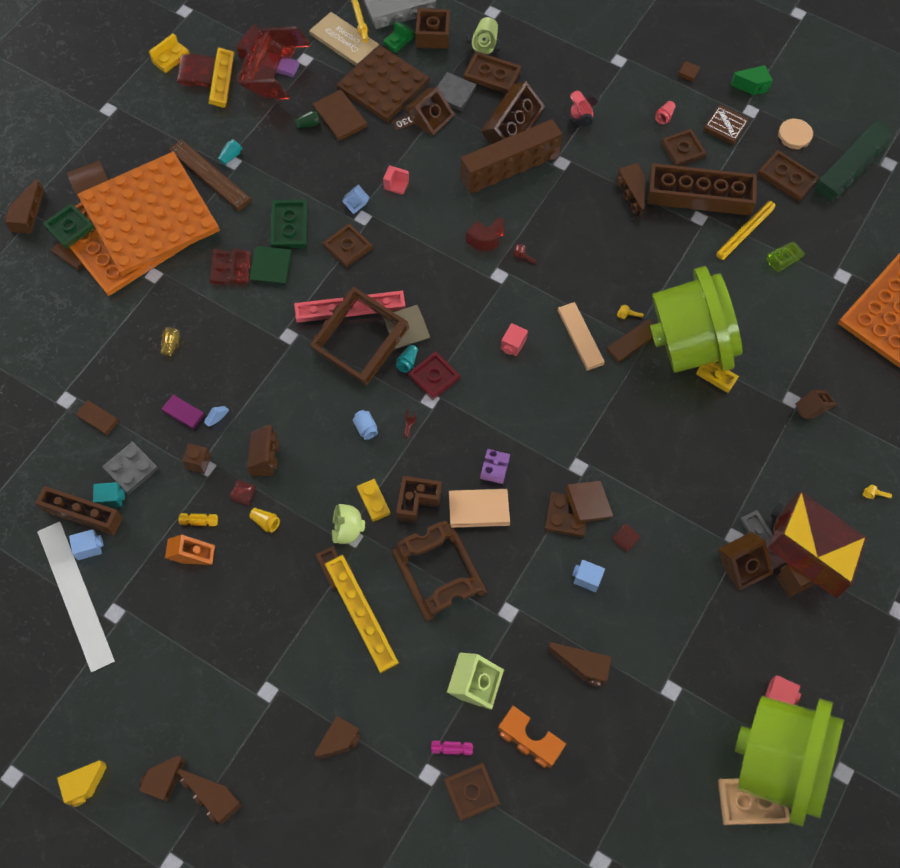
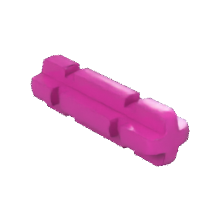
M432 741L431 753L440 754V752H443V754L460 755V753H463V755H472L473 744L467 742L461 744V742L444 741V743H440V741Z

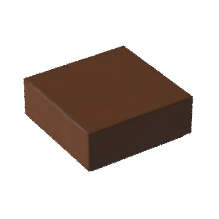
M685 61L678 76L693 82L700 67Z

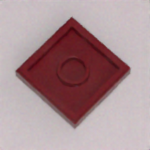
M436 351L408 372V376L432 401L461 378V375Z

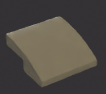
M418 305L394 312L408 321L409 324L408 331L394 348L395 350L430 338ZM383 317L387 331L390 334L396 325Z

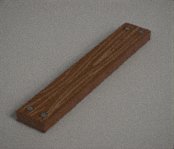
M182 139L169 148L170 153L174 151L182 164L238 212L251 202V198Z

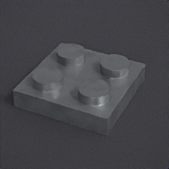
M133 441L102 466L128 495L159 470Z

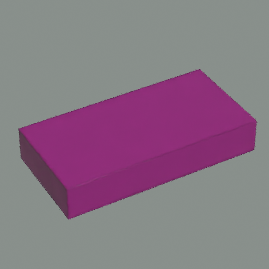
M172 395L162 408L164 413L192 430L195 429L205 416L202 411L175 395Z

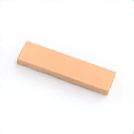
M573 302L558 307V313L586 370L604 365L605 361L576 303Z

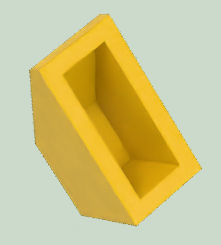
M99 760L57 777L64 803L76 807L86 802L85 799L92 797L107 768L106 763Z

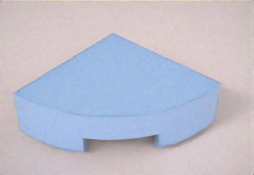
M225 406L212 408L204 423L208 427L216 424L229 410Z

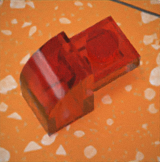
M499 217L489 228L476 221L466 232V242L480 251H490L499 246V238L505 232V220Z

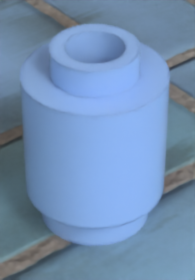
M361 410L354 415L353 423L361 437L368 440L378 434V427L369 411Z

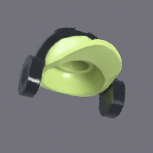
M490 17L481 19L475 32L469 31L466 43L471 44L472 41L473 49L483 54H490L494 48L496 52H500L502 40L497 39V22Z

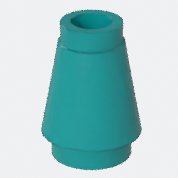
M233 139L228 141L218 160L223 165H226L241 154L242 147Z
M408 345L396 359V367L401 372L407 373L413 369L418 352L416 346Z

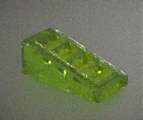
M793 241L769 253L766 260L779 272L805 256V253Z

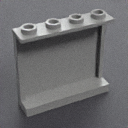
M363 0L376 29L393 25L394 22L401 23L416 19L417 8L436 9V0Z

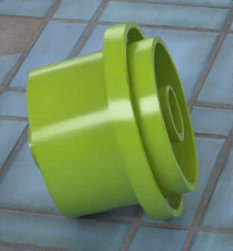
M706 266L693 269L694 281L652 294L658 323L650 325L651 333L656 347L665 345L674 373L715 362L718 363L722 372L734 369V357L743 354L742 342L733 305L720 273L710 275Z
M762 696L752 728L741 726L735 752L745 755L738 790L792 809L789 823L803 827L806 814L820 818L844 719L830 715L833 702L819 698L815 711Z

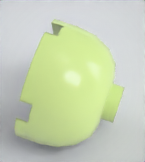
M345 504L336 505L332 523H335V531L332 530L333 543L349 544L354 542L359 537L360 532L364 531L365 520L361 519V514L355 507Z

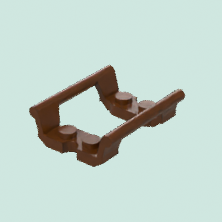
M442 521L428 527L427 534L424 536H419L415 533L402 539L397 543L396 548L391 551L426 622L431 621L438 612L452 606L451 601L455 597L465 600L477 593L480 596L488 593L455 528H450V524L447 521ZM449 538L454 543L471 577L467 579L458 578L437 588L434 594L424 601L407 566L408 556L412 554L421 555L442 545L445 539Z

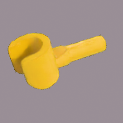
M627 305L621 306L617 313V316L625 319L627 315L640 318L644 316L642 313L630 310Z
M875 485L868 486L863 492V496L868 499H874L875 495L892 498V494L877 490L878 488Z

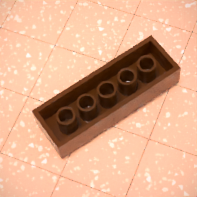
M553 119L467 154L461 157L460 180L469 194L489 185H495L503 179H509L515 174L525 172L529 168L539 166L550 159L553 160L560 154L563 134Z
M652 163L648 177L647 204L751 216L756 205L757 175Z

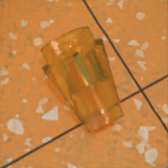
M166 327L165 331H162L161 354L172 355L181 337L179 330Z

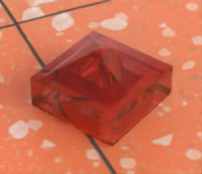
M237 480L230 494V499L249 505L256 486Z

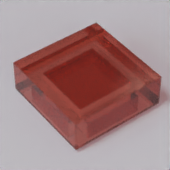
M625 524L612 539L628 552L641 536L629 525Z

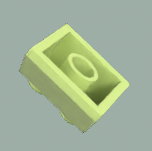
M459 653L447 693L462 701L492 710L504 669L478 654Z

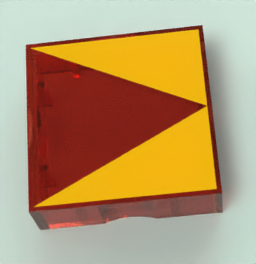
M800 490L786 504L780 518L779 528L774 532L768 549L838 598L853 584L867 537Z

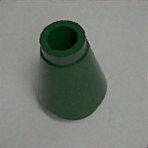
M310 110L294 118L297 128L314 127L321 123L317 110Z

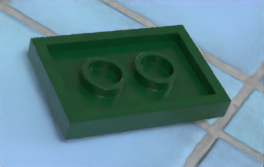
M307 199L272 200L271 248H307Z

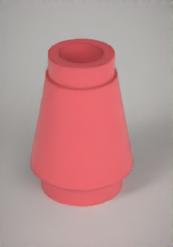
M668 101L656 111L655 119L659 124L670 122L675 109V103Z

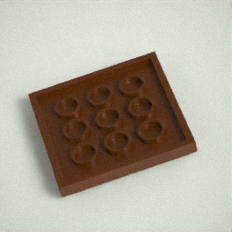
M379 45L336 85L337 89L342 90L345 95L388 122L430 82V77Z

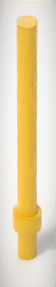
M351 0L358 23V32L362 37V41L367 43L369 41L368 28L364 23L358 0Z

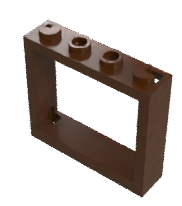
M353 287L348 294L344 295L342 303L334 308L330 319L323 323L318 335L315 334L313 336L314 339L310 346L315 353L367 386L408 331L409 324L408 321ZM357 300L396 325L361 374L322 349Z

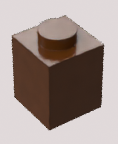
M188 443L182 462L186 470L205 474L211 455L206 447Z

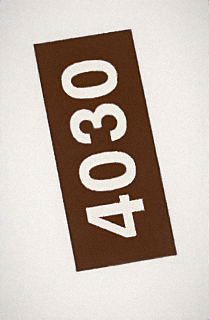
M409 115L391 121L396 131L415 124Z

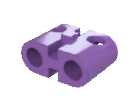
M487 449L480 479L503 484L510 454Z

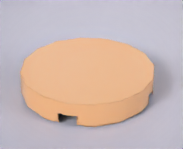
M788 119L780 126L778 137L785 146L791 149H801L804 146H808L811 142L813 130L807 122L801 119Z

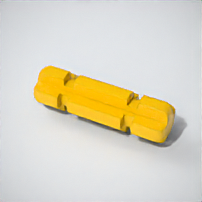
M188 513L179 514L178 521L180 525H188L189 523L190 525L206 526L207 524L209 526H217L218 516L216 514H209L207 516V514L188 515Z

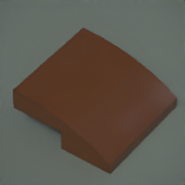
M100 160L67 172L78 200H80L77 195L78 193L108 181Z

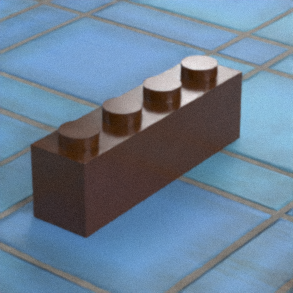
M47 486L43 487L35 502L42 512L115 536L123 519L115 509Z

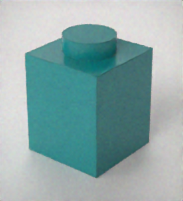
M118 482L94 484L93 502L109 508H122V501L125 500V490L121 488Z

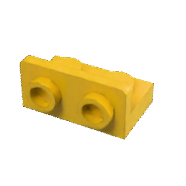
M171 34L149 51L152 63L165 74L190 55L189 50L177 41L175 34Z

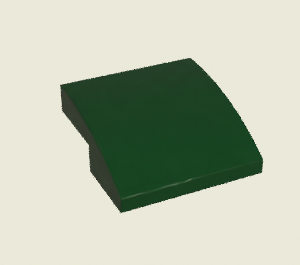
M256 246L250 280L287 284L292 250Z

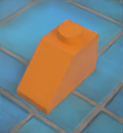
M181 534L168 539L165 558L184 564L212 565L215 545Z

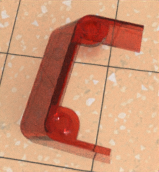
M297 26L259 29L253 37L238 73L237 81L242 87L266 99H289L290 96L273 78L281 59L292 57L296 47H310L309 41Z

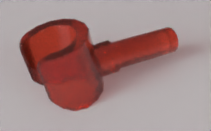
M517 244L514 251L515 257L526 258L535 264L537 260L525 253L526 247L522 244Z
M409 410L405 412L406 428L404 437L406 438L409 436L412 424L416 422V411L412 417L408 416Z

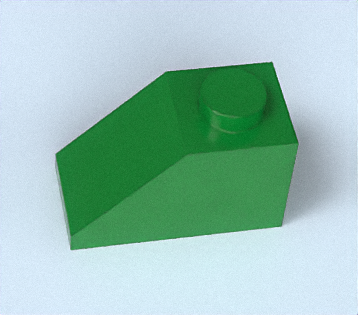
M763 65L734 72L731 86L752 95L763 94L769 91L773 80L766 66Z

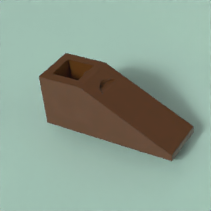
M634 163L618 169L616 183L623 190L625 199L631 204L633 213H636L638 218L641 219L644 211L645 175L638 163Z
M181 769L177 771L181 775L178 780L186 789L190 787L193 790V799L200 806L202 804L205 805L208 809L206 815L213 823L218 821L220 824H223L242 806L226 786Z

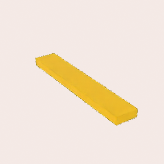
M341 555L325 563V567L379 672L382 673L399 664L344 556Z

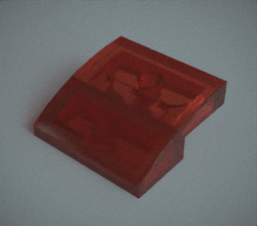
M198 54L181 55L177 83L193 87L195 83L211 88L216 58Z
M232 248L231 252L213 249L210 283L222 285L246 284L248 282L250 251Z

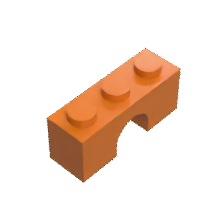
M512 706L498 727L499 736L507 742L513 741L518 745L517 749L523 754H531L536 758L534 761L541 767L546 768L547 766L551 768L566 743L549 731L542 740L534 741L528 738L525 727L531 718Z

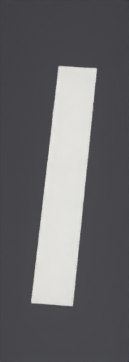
M57 522L37 531L90 671L94 672L115 662L61 523Z

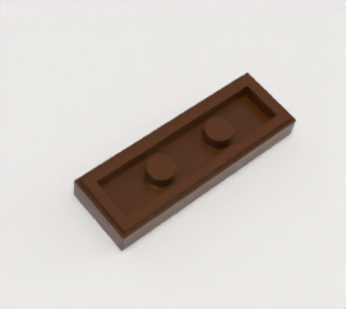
M647 319L608 346L606 351L617 363H620L653 339L650 325H654V323Z

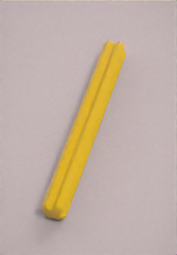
M768 201L717 251V258L724 260L774 210L775 203Z

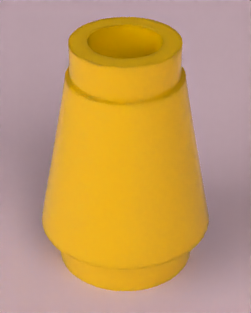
M257 508L252 509L249 518L266 532H274L280 523V519L276 514Z

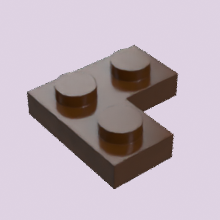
M551 492L545 531L584 538L586 522L577 523L574 514H568L570 503L568 496Z

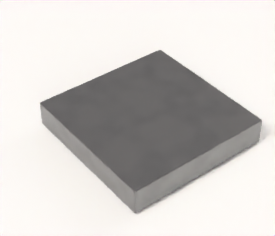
M447 72L437 87L449 106L461 111L475 91L476 84Z

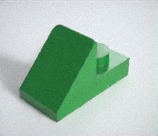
M394 22V32L383 40V45L396 53L416 37V32L406 24Z

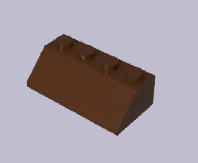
M527 81L512 85L481 130V133L490 144H494L530 129L545 105Z

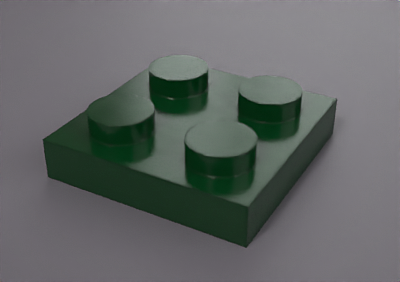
M72 203L42 223L44 228L65 249L95 229L94 225Z

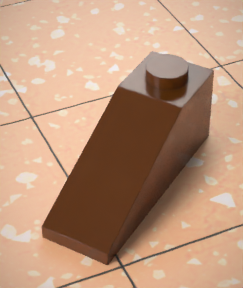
M35 179L10 205L7 214H5L4 222L11 232L32 234L44 192L39 180Z
M553 642L549 643L547 651L582 680L589 682V685L601 687V685L606 684L612 657Z

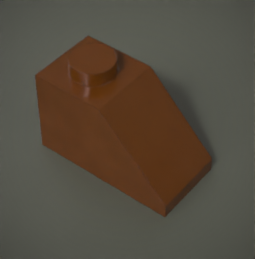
M812 390L795 403L798 407V413L806 419H814L837 406L827 390Z
M336 716L314 755L318 759H323L348 752L351 747L355 748L361 738L359 728Z
M177 755L148 769L147 774H143L141 777L139 791L168 802L180 775L177 771L179 769L182 770L186 760Z

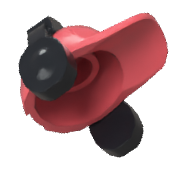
M580 91L573 92L571 99L574 104L571 107L568 119L572 124L591 125L593 122V110L591 107L597 105L599 98L595 94L584 97Z

